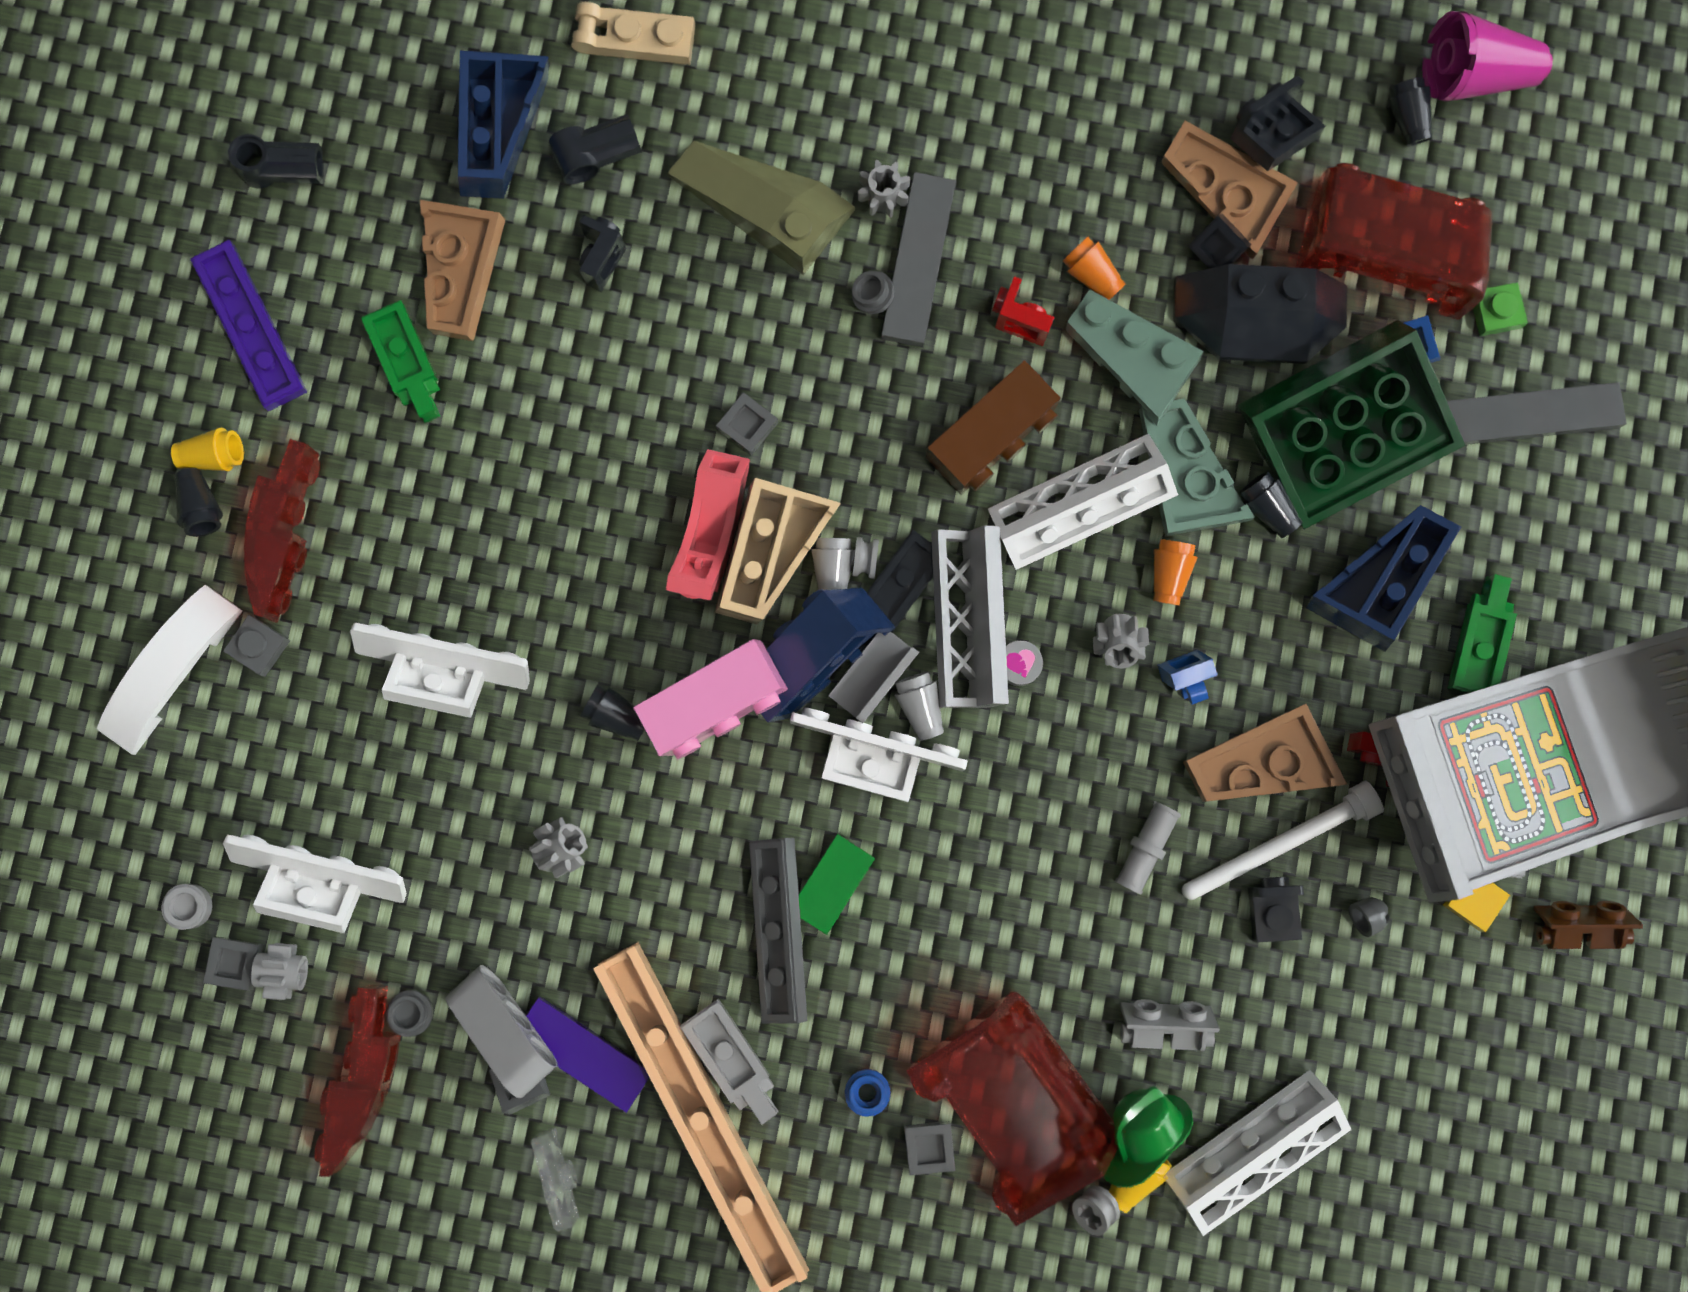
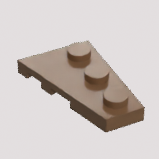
M1184 121L1161 162L1214 219L1223 213L1252 244L1245 251L1252 260L1257 255L1298 182L1274 169L1267 172L1260 164L1253 161L1249 155L1187 121Z
M1307 704L1294 708L1183 761L1202 802L1347 785Z

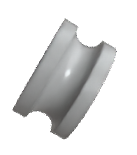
M857 537L853 566L854 577H858L860 573H866L869 578H875L879 539H873L872 542L866 543L863 541V537Z
M1099 1186L1087 1188L1083 1195L1078 1197L1073 1203L1072 1211L1074 1218L1085 1231L1092 1235H1103L1110 1225H1113L1120 1217L1119 1205L1115 1198L1107 1190Z

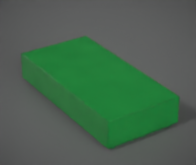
M837 834L799 894L800 918L827 935L875 858Z

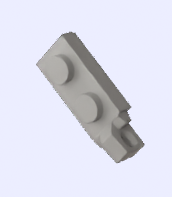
M719 999L680 1025L682 1031L730 1103L734 1102L739 1110L749 1105L761 1124L766 1123L777 1114L778 1109L767 1094V1091L774 1087L769 1078L770 1074Z

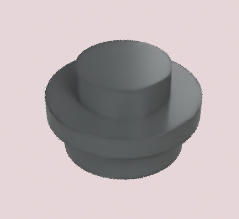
M879 271L862 273L856 278L852 287L854 304L860 311L866 314H878L887 309L892 303L895 294L894 284L891 279Z
M416 990L403 991L394 996L389 1002L386 1011L387 1022L390 1028L400 1036L413 1037L419 1035L432 1022V1003L422 992Z

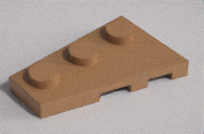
M420 200L421 215L424 217L425 225L422 247L423 252L426 254L427 277L424 279L427 329L435 335L474 341L506 219L499 212Z

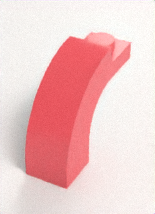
M707 449L697 470L689 521L682 545L668 574L667 591L680 593L682 596L690 599L701 598L709 601L713 593L718 592L741 511L750 459Z

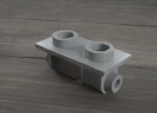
M1147 999L1137 1000L1134 1003H1120L1125 1024L1121 1025L1120 1030L1121 1043H1129L1130 1048L1162 1049L1164 1034H1171V1049L1205 1051L1206 1047L1214 1046V1032H1219L1220 1028L1211 1006H1204L1193 1001L1182 1002L1180 1005L1159 1004Z

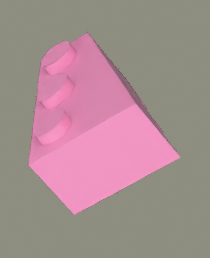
M753 639L633 708L659 756L675 755L678 760L701 747L700 743L715 734L716 737H719L741 725L739 719L753 710L758 715L781 702L778 695L788 690L763 642Z

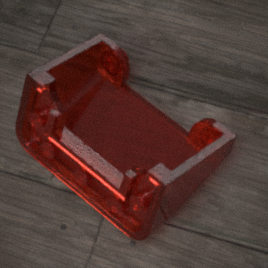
M1338 163L1335 167L1325 170L1318 180L1295 268H1313L1318 270L1335 268L1333 273L1335 277L1342 278L1347 271L1422 291L1427 293L1425 302L1434 304L1438 299L1441 301L1439 315L1460 320L1485 297L1489 282L1493 213L1486 207L1485 202L1480 199L1457 198L1363 172L1354 164Z
M1013 991L995 1002L913 1062L906 1070L911 1077L913 1088L919 1096L936 1103L945 1097L993 1163L998 1171L993 1181L992 1197L994 1203L1002 1213L1007 1214L1015 1227L1103 1177L1118 1149L1114 1137V1122L1031 1005L1017 992Z

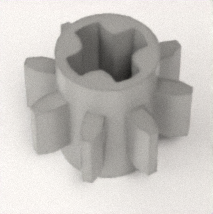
M876 160L875 168L870 174L861 171L860 183L865 187L858 190V201L864 202L868 200L871 216L878 211L886 212L889 218L893 217V209L897 204L907 206L908 195L903 191L910 187V176L900 177L897 162L889 166L881 165L879 160ZM885 185L891 187V188H886V189L883 191V193L877 191V190H882V189L885 187Z
M1113 614L1104 623L1096 624L1097 636L1093 637V650L1096 655L1104 654L1106 666L1110 665L1120 669L1129 668L1138 659L1144 660L1146 658L1145 646L1149 645L1148 628H1138L1136 616Z
M558 818L550 824L545 823L533 831L538 841L529 848V851H531L533 861L539 870L552 871L554 877L559 878L585 864L579 855L588 848V845L586 844L583 832L578 826L565 824L563 818Z
M269 944L267 953L259 952L256 954L252 964L251 982L253 987L264 988L263 999H291L292 990H302L304 988L308 975V959L306 956L296 955V944Z

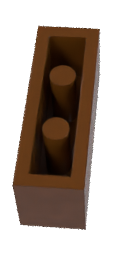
M1024 360L927 448L925 458L960 495L970 487L976 492L994 475L990 468L1001 458L1006 462L1012 460L1026 446L1022 440L1033 429L1041 433L1057 418L1058 415L1054 410L1061 397Z

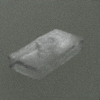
M556 1127L539 1132L532 1139L531 1144L553 1227L558 1232L573 1227L579 1219V1214L572 1191L573 1188L577 1187L575 1170L571 1160L564 1161Z

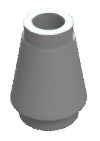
M817 538L816 549H811L818 590L847 589L855 550H851V539Z
M929 672L915 674L895 682L898 693L894 694L913 730L917 733L919 741L943 734L937 681L931 680Z

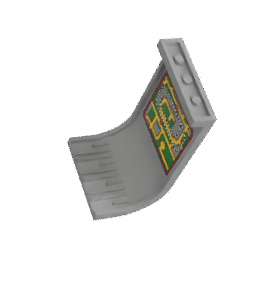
M1688 627L1596 653L1368 724L1429 903L1459 900L1473 895L1472 890L1548 862L1631 832L1688 817Z

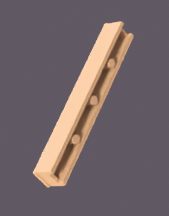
M639 942L598 963V966L593 969L760 1291L778 1292L796 1281H803L807 1278L809 1268L696 1051L682 1031L681 1023Z

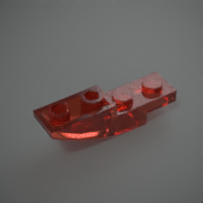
M293 439L289 440L275 480L258 475L250 500L245 529V575L254 615L274 623H278L280 614L283 615L288 610L292 600L290 587L295 573H299L306 562L307 549L305 545L307 541L293 533L292 530L303 519L305 513V502L303 501L308 486L316 481L320 471V461L318 460L320 454L309 445Z
M366 985L359 987L357 995H353L350 1000L348 1018L350 1023H354L352 1041H349L345 1047L343 1058L344 1069L349 1070V1075H342L330 1080L329 1087L324 1088L320 1100V1113L325 1115L324 1134L319 1135L315 1147V1161L320 1163L319 1177H330L335 1174L355 1154L371 1130L389 1090L398 1058L401 1036L395 1032H383L388 986Z

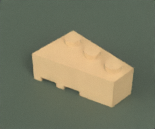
M754 478L747 492L714 613L753 624L761 622L841 503Z

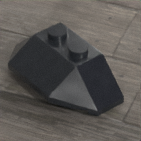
M1226 264L1175 277L1173 321L1181 328L1184 327L1197 342L1219 360L1306 364L1347 328L1348 286L1313 268Z

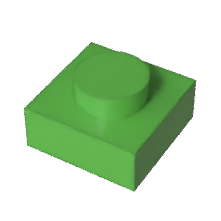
M1518 282L1479 289L1470 295L1479 336L1522 329L1528 324Z

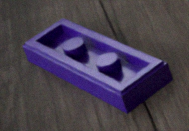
M539 997L526 1017L554 1055L557 1067L627 1113L650 1078L644 1065L544 998Z

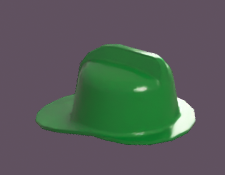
M1152 1086L1148 1089L1142 1088L1132 1091L1119 1101L1113 1114L1114 1128L1102 1144L1099 1155L1100 1171L1106 1181L1116 1187L1131 1188L1144 1183L1160 1168L1172 1152L1190 1134L1193 1125V1114L1185 1100L1175 1095L1163 1094L1157 1087Z

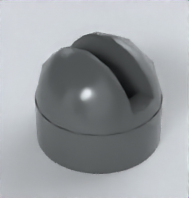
M1374 897L1363 898L1349 906V914L1354 926L1365 937H1371L1381 932L1389 923L1388 907L1380 899Z

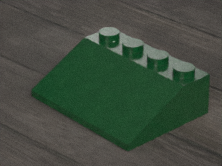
M1399 320L1388 324L1238 405L1274 478L1279 477L1298 517L1302 521L1301 527L1303 529L1324 520L1466 446L1417 330Z

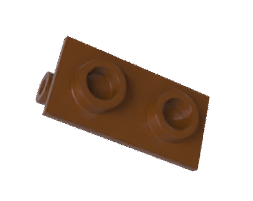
M1556 901L1552 905H1534L1533 908L1545 922L1544 927L1537 928V941L1540 945H1546L1548 949H1581L1583 933H1588L1586 945L1590 949H1624L1626 944H1633L1634 942L1633 929H1643V924L1624 905L1613 901H1600L1597 905H1577L1567 901Z

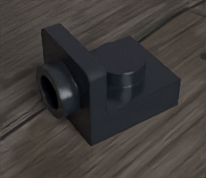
M582 215L579 225L584 236L595 243L588 244L584 249L579 262L581 267L579 270L586 285L602 292L626 251V247L619 233L620 229L614 223L603 217H597L594 220L586 215Z
M1289 877L1261 878L1262 887L1248 888L1253 942L1302 940L1298 895H1304L1303 885H1290Z

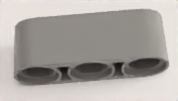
M480 965L446 995V1003L498 1080L515 1097L523 1098L557 1067V1061L501 980L486 966Z

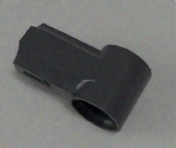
M628 114L588 129L580 126L563 128L554 133L549 139V145L563 181L570 185L584 183L595 177L601 167L642 152Z
M245 134L235 138L228 149L229 160L244 183L252 188H266L273 183L320 184L323 178L324 163L322 148L319 143L264 142L257 135ZM262 157L258 164L246 166L252 158Z

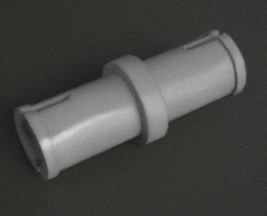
M1154 802L1153 808L1139 836H1133L1130 842L1133 848L1118 878L1115 880L1116 883L1140 895L1142 894V890L1157 860H1163L1166 854L1163 848L1178 818L1181 816L1180 813L1161 803Z

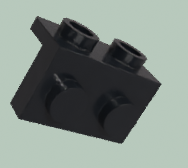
M1298 75L1284 84L1281 82L1276 83L1259 100L1255 98L1250 99L1241 108L1236 117L1239 123L1230 139L1267 172L1317 140L1326 127L1295 100L1305 82Z

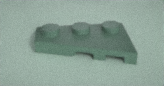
M1092 290L1087 292L1066 326V331L1099 366H1105L1120 382L1119 387L1130 398L1134 397L1147 410L1146 415L1156 426L1199 363L1203 351Z
M1185 398L1174 400L1157 426L1146 415L1147 410L1141 406L1139 415L1143 434L1151 436L1167 462L1178 496L1158 504L1165 536L1242 523L1255 518L1248 505H1243L1244 503L1233 486V479L1227 469L1224 470L1213 453L1210 447L1211 442Z

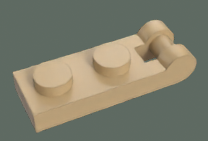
M580 2L577 4L575 19L579 22L578 30L573 32L571 45L575 51L592 55L690 65L695 31L694 17L603 8L591 2ZM595 27L607 28L606 36L596 35Z

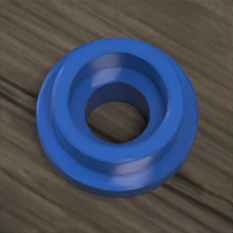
M862 1069L851 1075L845 1086V1100L853 1112L869 1117L879 1114L886 1108L890 1099V1087L888 1081L881 1073L872 1069ZM864 1084H871L876 1089V1095L871 1100H864L858 1094L859 1088Z

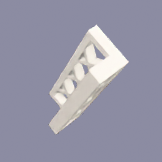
M1146 434L988 508V511L995 526H1000V537L1017 570L1178 496L1167 462L1151 436ZM1145 452L1150 456V459L1137 465L1127 464L1130 459ZM1098 474L1107 475L1104 480L1096 484H1086L1091 477ZM1057 493H1066L1062 500L1055 503H1046L1049 497ZM1018 511L1026 512L1023 518L1006 526L1002 520Z
M1309 1070L1171 1168L1166 1173L1168 1179L1165 1182L1184 1206L1197 1229L1204 1236L1351 1131V1128L1338 1100ZM1330 1118L1333 1119V1122L1317 1132L1319 1126ZM1292 1147L1291 1151L1287 1155L1279 1159L1284 1151ZM1252 1174H1255L1252 1180H1250L1245 1185H1242L1245 1179H1247ZM1214 1201H1218L1217 1204L1209 1211H1207L1203 1215L1200 1214V1211L1205 1209Z

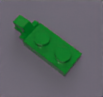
M402 300L361 317L394 394L400 398L404 406L413 403L418 416L423 419L424 423L441 417L431 395L440 391L437 383L438 378Z
M1497 574L1485 577L1480 595L1476 593L1472 595L1470 604L1467 605L1447 689L1467 694L1501 683L1517 614L1513 613L1514 604L1507 602L1512 578Z

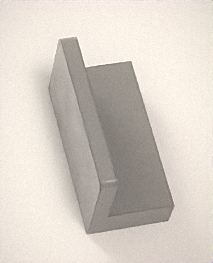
M892 632L886 636L882 633H877L862 652L863 655L854 662L828 695L862 723L866 721L919 653Z

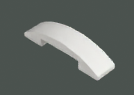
M204 585L166 621L136 658L109 700L97 730L130 754L136 755L162 720L157 714L208 646H217L243 610L209 586Z

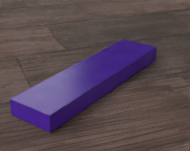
M227 240L190 258L263 407L269 412L307 393L308 391L235 245L230 240Z

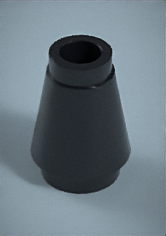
M1417 77L1391 86L1389 88L1391 98L1387 100V103L1406 141V145L1408 147L1433 139L1431 131L1430 86H1425L1424 78Z
M186 468L178 471L174 476L176 481L177 524L184 528L186 535L192 537L206 536L216 532L221 527L220 520L223 517V513L203 477L202 471L197 468Z
M1269 471L1254 478L1239 492L1245 499L1243 505L1247 504L1251 512L1276 532L1280 538L1288 536L1302 524L1279 477L1273 478Z
M597 685L580 715L590 721L588 726L632 738L636 741L640 739L645 730L633 708L635 706L610 686L608 689Z

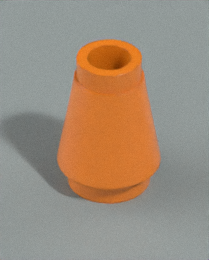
M1088 236L1063 260L1069 268L1067 273L1108 300L1126 284L1120 278V274L1099 241L1094 243Z
M1160 539L1159 549H1154L1155 593L1153 601L1180 605L1181 597H1183L1198 557L1194 556L1196 545Z

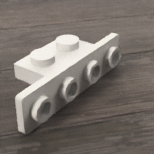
M353 623L350 630L354 650L357 654L393 662L382 687V694L385 700L471 718L484 681L523 690L528 688L530 682L528 661L510 652L496 653L478 649L468 643H449L432 639L430 636L421 633L407 634L389 630L387 627L379 624L365 625Z
M804 707L802 715L792 712L790 723L833 736L822 779L907 803L909 802L920 760L959 771H964L968 762L958 758L960 753L958 749L934 743L932 750L915 746V737L890 731L889 739L871 734L873 726L847 719L845 726L828 722L830 714Z
M227 835L223 842L231 862L268 871L253 904L256 913L345 933L360 893L403 903L407 895L403 877L387 867L375 866L373 869L355 865L351 860L341 856L324 858L312 855L308 850L295 845H288L286 848L270 845L265 840L253 835H243L242 838Z

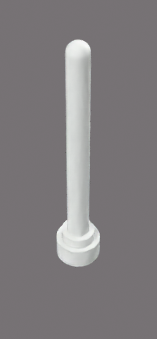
M1363 781L1348 789V795L1343 797L1342 803L1185 883L1182 888V894L1185 898L1194 900L1351 818L1356 821L1363 818L1367 821L1383 813V804L1372 785L1367 781Z

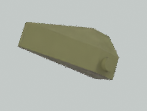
M693 141L668 172V176L802 275L807 272L855 211V206L820 181L697 141Z

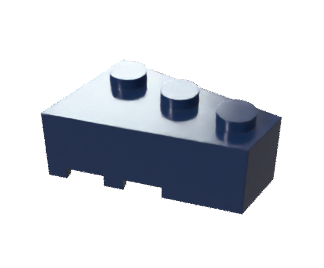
M460 50L458 183L460 196L504 199L548 82L549 56Z
M1420 505L1379 539L1367 552L1348 565L1336 578L1317 591L1310 599L1306 609L1386 652L1408 619L1460 531L1461 526Z
M863 588L817 590L803 602L802 607L804 610L795 620L787 621L773 634L775 641L766 650L788 690L778 695L781 700L779 704L761 713L768 723L789 719L792 712L796 713L831 683L829 677L847 658L851 663H854L863 655L859 650L863 643L876 633H882L886 636L895 628L893 623Z

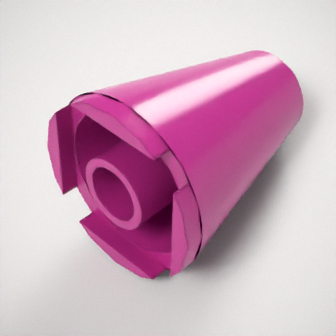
M1465 11L1447 12L1437 21L1429 35L1427 43L1434 44L1431 58H1423L1422 74L1425 86H1430L1431 98H1438L1441 101L1448 102L1536 87L1549 75L1553 65V58L1548 45L1544 42Z

